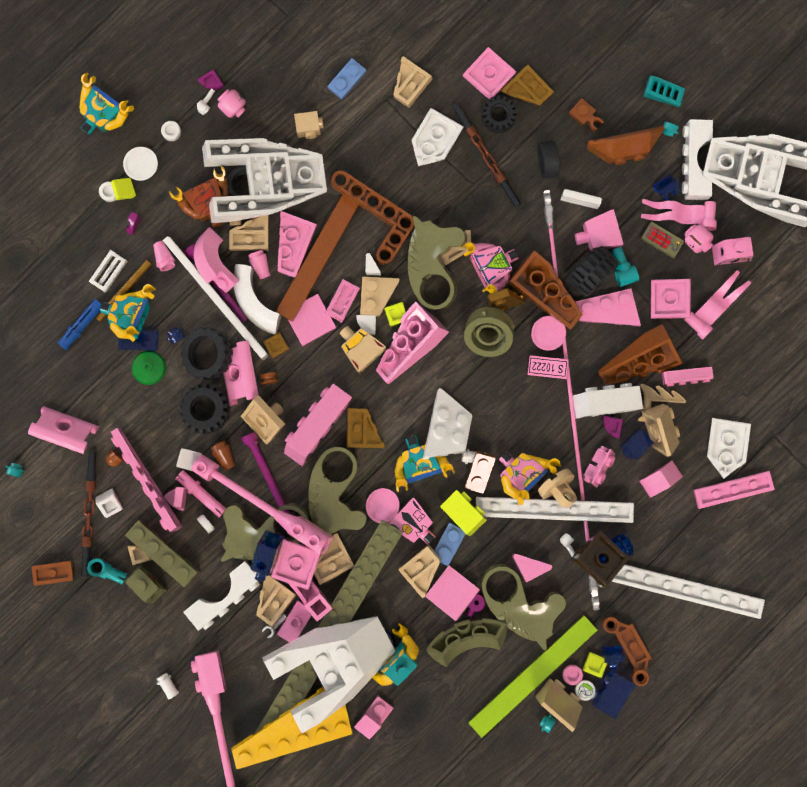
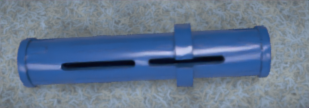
M94 299L72 326L69 325L68 331L57 343L67 351L77 337L80 338L82 336L83 330L100 312L102 304Z

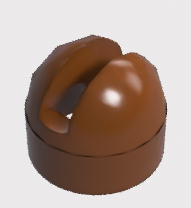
M111 450L106 456L107 464L113 467L118 466L123 461V458L114 450Z

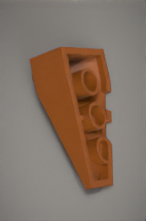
M535 251L518 267L508 281V284L521 295L570 330L583 315L571 295L566 291L560 278L555 274L551 264Z
M663 324L645 332L603 366L598 373L607 386L628 381L630 377L638 375L646 377L647 373L655 371L663 373L682 364V361Z

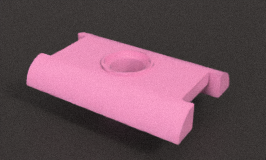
M249 341L236 343L237 347L231 349L233 350V356H231L232 363L228 365L227 368L229 369L226 373L223 372L229 406L237 405V399L246 397L247 400H253L258 396Z
M43 406L41 408V417L36 424L31 423L28 434L84 454L87 449L86 438L90 432L96 434L99 426Z

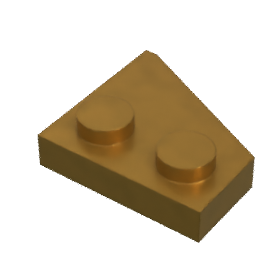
M529 65L523 68L501 90L505 95L537 106H541L554 94V91Z
M348 408L346 448H385L377 432L378 430L372 422L368 409Z

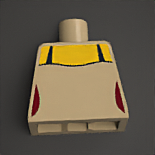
M346 326L339 333L346 340L341 347L359 374L386 350V347L362 328L354 333L349 326Z

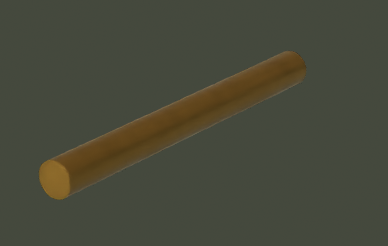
M145 260L108 303L113 304L116 296L127 294L152 264ZM99 312L95 318L102 322L107 315Z

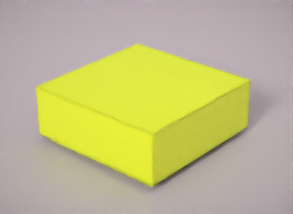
M131 178L116 179L111 182L116 200L131 199L136 196Z
M403 302L384 308L390 327L402 323L400 321L406 313Z
M589 652L583 671L602 678L608 659Z

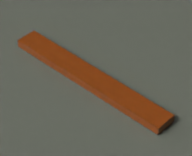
M358 187L351 189L353 195H361V190ZM344 195L341 196L276 313L292 322L295 320L359 205Z

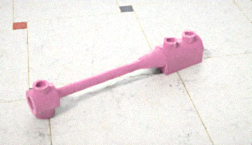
M200 455L192 466L193 472L207 481L215 478L273 516L289 535L320 555L326 553L334 536L303 516L296 517L286 512L278 511L218 472L220 466L205 455Z
M218 650L195 656V661H191L193 673L198 672L199 680L195 681L197 693L202 692V696H204L208 708L213 715L227 787H235L220 714V693L225 692L227 687Z

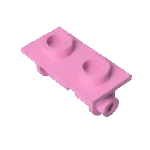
M601 446L600 449L598 448L592 459L593 462L597 463V466L589 464L583 475V480L587 483L591 482L596 488L599 484H602L606 477V470L615 461V453L611 449L608 451L604 446Z

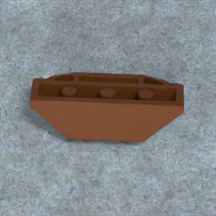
M664 126L590 140L586 145V149L609 164L621 165L625 164L627 160L632 159L634 161H641L645 159L664 131Z

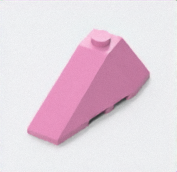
M415 302L403 315L400 321L402 323L397 333H394L393 341L389 349L385 351L376 369L387 384H390L436 347L449 333L444 325L418 302Z

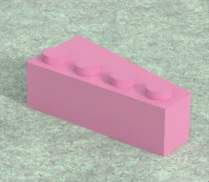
M335 384L323 390L320 395L322 399L318 403L314 402L308 410L311 412L308 417L305 418L303 416L297 424L299 427L295 433L291 432L285 439L287 443L284 454L302 467L306 463L308 454L315 451L320 443V439L326 436L332 427V423L338 420L352 399L350 395Z

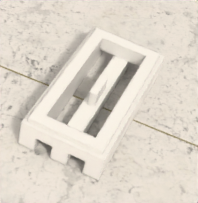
M564 189L561 196L562 201L594 209L599 208L602 200L600 197Z
M110 250L89 282L106 293L128 261ZM114 256L115 259L108 267L100 281L97 283L96 280L98 279L102 271L105 269L111 258ZM119 260H120L121 262H120L119 265L116 267V269L114 270V272L112 273V275L110 276V278L108 279V281L105 283L104 286H102L103 283L105 282V280L108 278V276H109L110 273L112 272V270L114 269V267L116 266V264H117V263L119 262Z

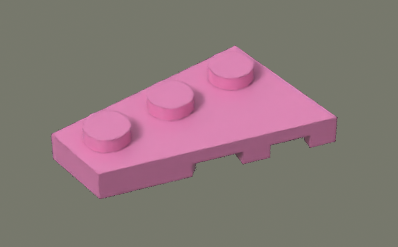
M281 211L278 272L295 278L301 268L317 224Z
M632 289L575 302L583 314L579 319L581 322L641 326Z

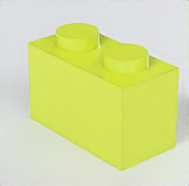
M456 490L440 507L466 535L471 536L487 521L483 517L485 512L478 505L474 507L470 503L472 499L465 492L460 493Z

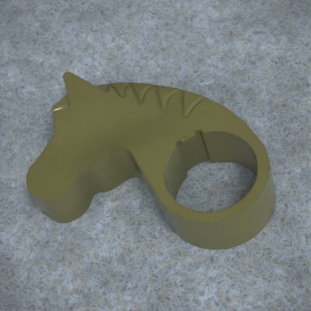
M413 216L415 230L412 234L408 251V275L411 287L420 303L425 307L437 310L445 309L455 301L458 288L456 281L442 263L441 256L448 253L453 246L461 247L467 243V234L458 227L440 228L431 220L423 222L418 217ZM432 275L443 276L450 285V295L440 305L429 303L424 296L426 279L428 280Z
M344 447L330 448L321 455L314 466L309 483V510L312 523L330 535H333V533L340 529L359 530L367 524L368 519L364 511H353L348 504L341 500V496L355 479L359 470L356 455ZM335 451L346 453L353 462V471L350 477L342 482L330 481L326 477L327 475L324 470L326 458Z
M238 503L230 505L224 511L223 517L227 527V535L222 543L226 551L221 558L222 562L233 557L242 560L275 557V554L279 553L277 550H280L278 548H281L279 545L283 539L300 543L295 538H283L282 534L277 533L276 520L273 516H270L262 526L258 527L251 519L245 517V510ZM287 503L277 509L278 511H297L301 516L310 521L308 512L301 505ZM259 543L261 544V546L258 550L259 552H257L258 555L256 557L254 554L256 551L257 544Z
M497 564L488 568L482 576L481 588L485 601L492 613L500 622L506 623L510 630L523 638L537 641L542 649L546 651V639L553 635V622L565 609L566 601L559 592L553 591L548 593L544 600H535L527 603L520 577L513 568L504 564ZM497 571H507L516 580V588L513 594L505 601L493 598L486 590L488 578Z

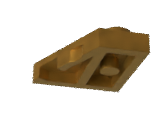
M509 289L488 295V307L499 308L505 312L507 309L526 303L523 295L518 296L517 292H512Z

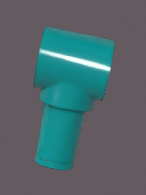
M622 247L612 250V255L619 261L618 267L614 272L619 287L639 281L637 269L630 262H627Z
M102 558L91 560L87 567L90 575L99 576L103 579L108 578L123 585L124 579L128 574L113 568L111 564ZM95 562L102 564L103 568L100 573L95 572L93 569Z

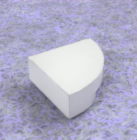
M356 315L360 328L375 336L376 316Z

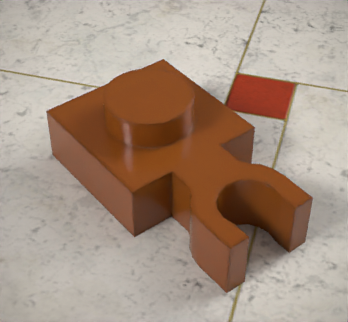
M582 98L569 112V115L581 126L587 122L594 133L597 131V128L593 123L598 122L600 125L604 123L601 118L593 116L596 110Z

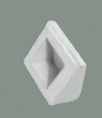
M367 253L366 275L381 276V272L370 253Z
M181 448L176 467L192 471L194 462L202 453Z
M113 489L95 498L96 505L105 518L123 510Z

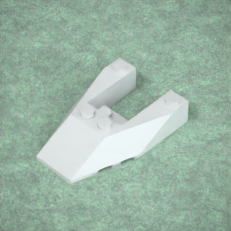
M775 134L711 139L703 177L758 211L787 223L802 227L807 226V201L779 194L785 165L807 170L806 142Z
M264 138L205 140L202 148L204 167L246 165L250 194L245 196L212 197L209 203L211 223L233 222L274 214L327 192L322 154L301 148L295 149L283 143H273Z
M376 616L315 628L264 656L262 659L273 680L310 660L325 691L290 710L301 733H304L352 700L396 651Z

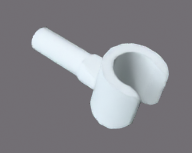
M213 89L209 91L203 100L197 103V110L202 115H205L210 109L207 103L215 92Z
M565 533L560 538V542L567 548L570 555L573 556L575 552L570 544L574 540L569 534Z
M283 614L274 627L268 624L263 628L262 632L267 628L272 632L267 638L275 634L276 628L287 616Z

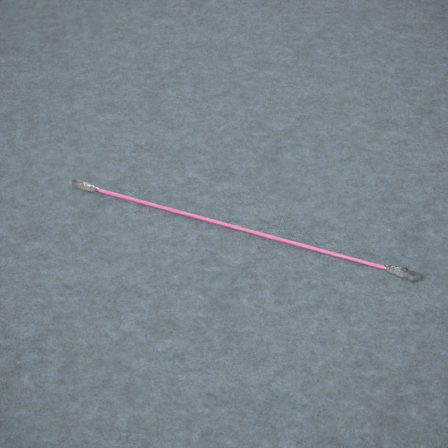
M547 190L543 192L545 203L544 216L549 229L553 269L558 277L553 236L554 212L550 193ZM565 337V340L562 343L564 359H568ZM568 364L567 386L581 501H585ZM584 521L585 537L587 542L590 539L588 521ZM588 575L589 593L592 595L593 610H599V588L596 585L597 581L591 575Z

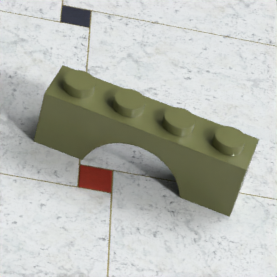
M138 520L126 533L125 536L183 587H187L201 572L189 560L169 547L159 537L157 532L143 520Z

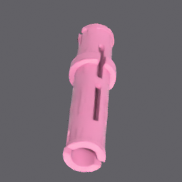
M184 470L178 474L179 476L175 480L181 483L188 490L189 494H193L218 518L223 514L226 507L208 493L198 480L195 481Z

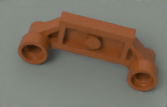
M614 617L605 618L602 623L603 629L608 633L616 635L633 666V682L638 686L646 685L649 681L647 673L648 660L652 658L633 624H624ZM609 621H612L611 627H607ZM641 674V678L637 680V675Z

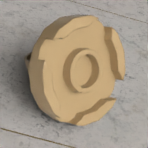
M564 469L556 473L558 477L553 480L550 478L546 480L538 491L543 499L554 496L561 506L570 508L577 500L576 494L569 486L574 479V475L569 469Z

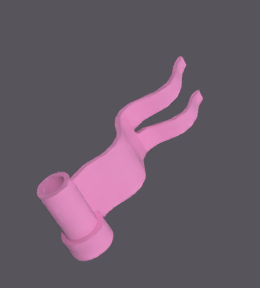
M642 199L643 204L652 208L671 209L672 211L656 215L641 214V218L651 221L674 220L681 224H701L709 231L716 230V202L706 201L703 206L683 205L677 201L652 202Z
M738 270L695 314L691 312V318L684 319L685 322L698 332L697 335L702 340L713 329L711 325L751 284L750 281H747L725 299L723 298L740 272Z

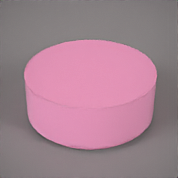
M568 665L564 668L562 676L569 685H577L581 682L583 673L578 666Z

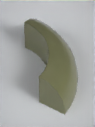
M492 619L462 621L454 624V627L446 632L442 631L426 650L434 660L445 667L460 653L472 648L490 647L500 650L506 637L507 624Z

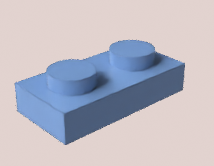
M351 58L327 87L338 98L343 100L367 71Z
M451 523L446 527L434 550L441 558L440 562L446 566H449L465 536V532Z

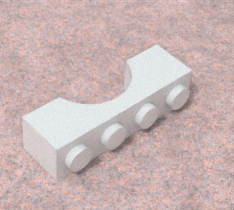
M690 119L686 126H683V137L686 138L682 149V155L685 156V163L682 166V174L685 175V182L682 183V194H685L686 200H708L712 196V182L702 176L703 171L698 165L697 153L702 146L709 144L713 138V120Z
M246 560L230 573L231 589L222 601L209 602L201 598L183 613L198 631L202 628L206 630L214 624L212 619L217 615L221 618L229 611L228 606L233 602L235 605L245 598L243 594L248 589L252 592L260 585L258 581L262 578L257 573L254 579L255 570Z

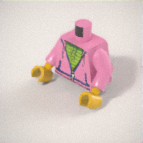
M467 242L462 245L461 248L465 247L468 252L464 253V256L470 255L469 259L484 286L482 291H488L492 294L503 290L511 278L512 267L510 263L519 259L516 251L512 249L504 253L501 246L496 247L494 244L487 243L473 244Z

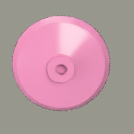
M552 316L542 317L532 327V340L540 349L554 350L560 347L565 340V326Z
M385 488L373 491L366 501L368 516L377 523H380L382 519L387 522L392 521L399 511V500L396 494Z

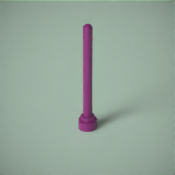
M195 244L184 251L187 258L195 261ZM211 280L210 282L240 322H246V315L228 292L225 293Z
M256 432L244 436L241 439L244 445L251 449L278 507L284 505L283 497L257 445V439L259 438ZM283 510V512L290 514L289 510Z

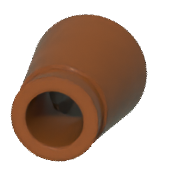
M225 440L211 447L212 455L225 471L235 466L229 444H226Z

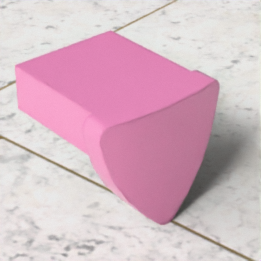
M176 487V489L164 495V498L171 506L184 511L187 497V489L185 487Z

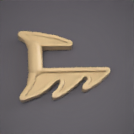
M640 384L644 395L643 410L651 408V401L686 403V400L675 391H671L672 397L660 386H656L658 394L651 387ZM643 415L637 419L639 422H644Z

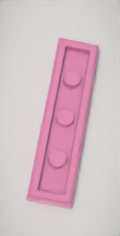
M770 471L694 489L693 492L697 507L701 509L775 489Z

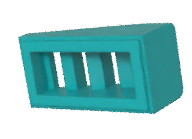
M650 75L643 97L680 107L685 88ZM653 85L657 86L655 92L652 91ZM661 87L664 88L662 95L659 94ZM667 90H671L670 96L666 97ZM675 91L678 92L676 100L673 99Z

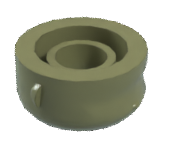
M482 307L471 313L467 319L464 340L468 348L478 355L484 357L499 356L511 347L515 325H513L512 319L505 311L495 307ZM491 327L496 331H486L483 328Z

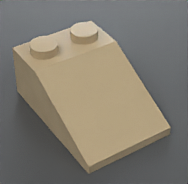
M661 404L641 411L652 448L667 457L671 456L679 444L678 437H680L677 426H674L672 420L675 418L672 408Z
M550 678L535 697L547 711L573 732L582 710V706L579 704L581 699L573 692L568 694L563 689L566 686L558 679L553 681Z

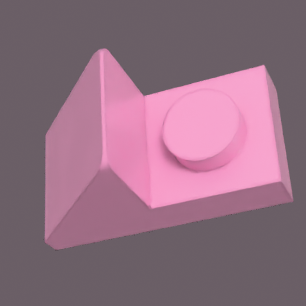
M378 695L354 728L370 740L381 728V724L394 707Z

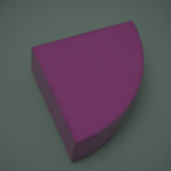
M214 69L197 79L207 89L217 90L224 87Z
M131 212L128 218L130 224L126 227V232L134 235L141 218L138 214Z
M603 416L605 430L611 436L619 439L623 419Z

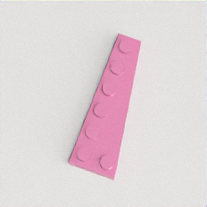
M116 428L111 431L113 435L111 440L117 448L120 447L123 452L121 455L124 461L130 464L133 469V475L140 481L143 491L151 499L155 510L162 519L159 521L162 527L170 532L182 528V524L122 429Z

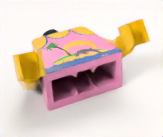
M506 452L499 459L506 467L500 474L503 490L507 495L517 499L519 505L524 504L523 498L529 501L528 491L548 472L547 469H550L552 474H556L557 468L554 466L561 467L560 461L556 458L549 461L525 453H521L514 459Z

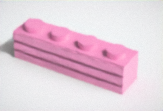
M712 367L662 373L663 385H667V387L674 386L676 383H679V385H686V382L696 384L698 381L705 383L714 379Z

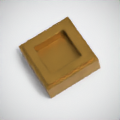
M280 332L263 341L272 359L290 350Z

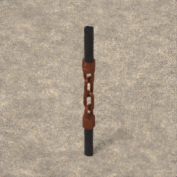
M454 103L452 108L465 127L467 135L474 145L478 147L487 166L494 173L497 183L501 185L513 206L517 208L521 203L508 184L505 174L498 168L495 159L486 149L474 125L472 126L459 103ZM476 136H477L478 139H479V141H478L477 143H476V141H475V139H474ZM488 156L491 158V160H492V162H493L491 165L489 164L488 160L486 159V158H488Z
M89 452L87 481L85 483V491L88 492V498L84 501L83 512L86 516V525L82 529L81 547H83L81 576L89 577L87 567L90 562V549L93 540V528L90 525V520L95 509L92 492L96 491L95 469L97 452ZM87 501H88V503H91V501H92V509H91V512H90V511L86 512V510H87ZM85 529L87 531L90 529V536H85Z

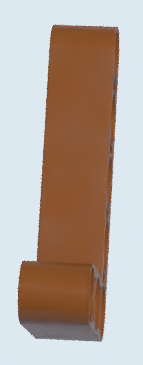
M344 171L335 172L331 179L332 188L391 226L390 231L375 253V260L378 264L386 265L390 263L414 227L413 217ZM338 176L343 177L345 184L338 185L335 182V178ZM358 187L361 190V195H353L351 189ZM368 198H375L377 206H370ZM384 209H391L393 217H386ZM400 220H408L409 228H403ZM391 235L398 236V244L391 243ZM380 251H386L389 254V259L386 261L382 260L379 255Z

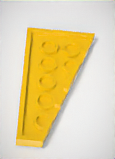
M323 687L317 690V693L308 699L302 700L281 714L272 723L269 722L263 726V729L256 734H251L233 746L231 749L236 769L351 735L352 730L346 705L342 706L318 725L301 733L290 710L325 691Z

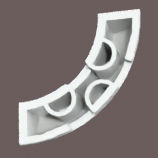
M235 264L233 275L239 281L234 285V292L241 310L257 327L276 335L281 319L280 314L269 310L257 299L253 288V268L247 265Z

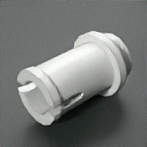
M469 449L465 450L462 453L461 461L465 462V464H468V462L472 463L476 452L469 451Z
M166 672L157 678V685L162 687L169 700L176 696L179 691H177L170 679L171 675H168Z

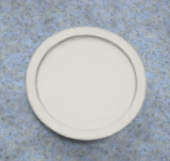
M146 147L131 149L123 161L126 174L130 178L139 181L153 176L158 166L156 155Z

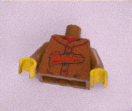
M221 166L222 174H217L214 168L215 178L184 192V196H182V191L179 187H176L179 191L178 195L174 196L169 191L170 196L177 200L176 202L188 216L193 219H201L202 222L207 220L211 222L209 203L212 197L230 196L228 181L224 177V167ZM224 222L211 224L215 228L222 225Z

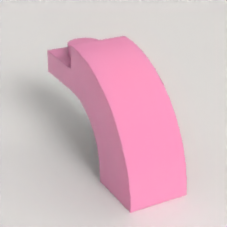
M209 227L196 241L194 247L195 264L207 284L213 280L219 288L227 293L239 280L221 262L218 255V247L223 240Z
M313 579L309 589L289 583L302 600L304 607L316 621L332 610L331 604Z

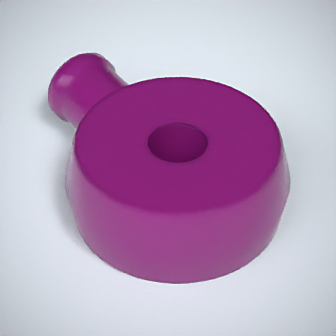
M478 593L469 604L468 616L473 617L474 612H479L485 607V598Z

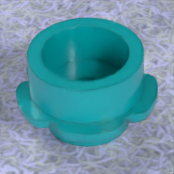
M664 122L662 134L670 137L678 134L679 126Z
M14 463L5 467L7 468L6 474L19 478L22 477L25 471L22 470L23 466Z
M552 714L549 717L546 715L543 717L539 725L542 727V732L550 733L557 719L553 718Z

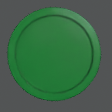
M143 351L132 362V374L142 384H155L165 375V360L155 351Z

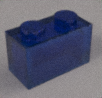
M611 670L610 673L607 672L605 674L600 691L597 690L592 698V705L616 719L635 684Z

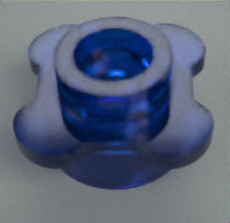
M175 327L169 331L166 340L174 344L185 336L182 332L183 328L178 330Z

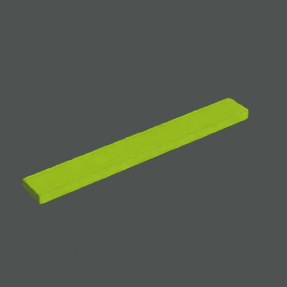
M583 615L468 722L481 738L485 736L585 643L597 629Z

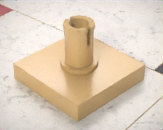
M259 395L252 400L241 415L243 420L266 445L275 438L285 425L278 417L283 412L281 405L274 403L269 407Z

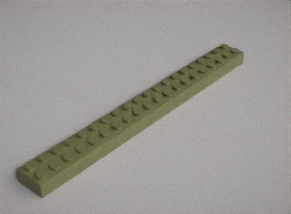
M381 520L331 604L332 610L324 616L318 628L351 621L403 534V531L387 521ZM310 660L292 670L255 734L263 729V726L269 722L272 723L281 714L304 700L318 677Z

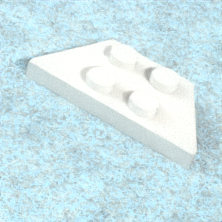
M440 388L437 390L423 459L425 460L435 456L442 457L449 454H459L466 450L472 414Z

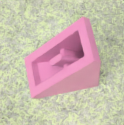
M671 460L639 482L651 498L670 488L683 476Z
M515 553L512 554V558L525 582L540 576L552 568L550 564Z

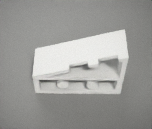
M632 383L621 384L620 388H615L614 385L604 386L603 390H597V387L586 388V392L573 395L575 419L643 409L640 386H632Z

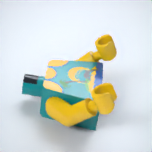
M88 73L83 74L81 77L83 85L79 108L80 114L86 121L81 126V129L90 135L96 127L103 132L121 127L128 116V112L134 110V106H128L127 108L128 100L122 101L119 104L95 85L91 86L96 81L95 76H92L89 81L87 78Z
M146 284L140 291L116 296L113 304L102 303L100 313L108 315L107 320L110 329L119 339H130L132 342L138 339L151 308L147 298L153 299L154 294L151 292L156 290L150 284Z
M417 436L407 438L405 440L409 450L402 452V456L397 459L395 467L396 490L399 492V487L405 486L406 491H408L409 483L441 472L447 478L446 472L452 470L454 474L455 470L445 456L423 459L426 444L420 446Z
M398 624L400 626L399 632L394 628L392 629L396 636L402 638L394 647L396 652L372 677L381 686L391 685L392 683L397 686L400 685L417 667L418 646L410 635H407L408 629L401 624Z

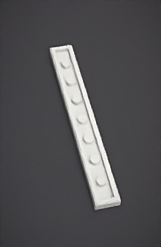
M167 236L163 240L164 243L244 339L249 341V345L259 357L265 360L268 357L266 351L210 284H207L199 271L175 242Z
M476 497V506L478 505L485 512L483 517L633 523L634 503L576 501L570 508H565L557 500L529 499L528 501L523 499L524 504L519 505L517 499Z
M624 565L612 580V582L761 619L765 600L629 565Z

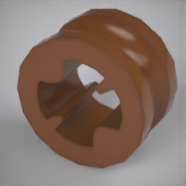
M271 372L259 375L262 378L261 385L277 383L278 379L275 378L277 373Z

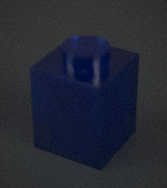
M638 429L621 445L624 449L622 453L630 460L632 458L637 460L654 442L641 429Z

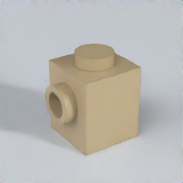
M317 111L294 114L298 138L306 137V139H313L317 135H321L320 129L324 128L322 117H318Z

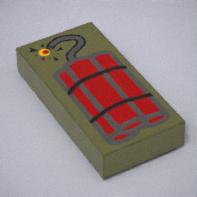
M652 221L641 237L643 241L672 258L676 256L684 243L682 239Z

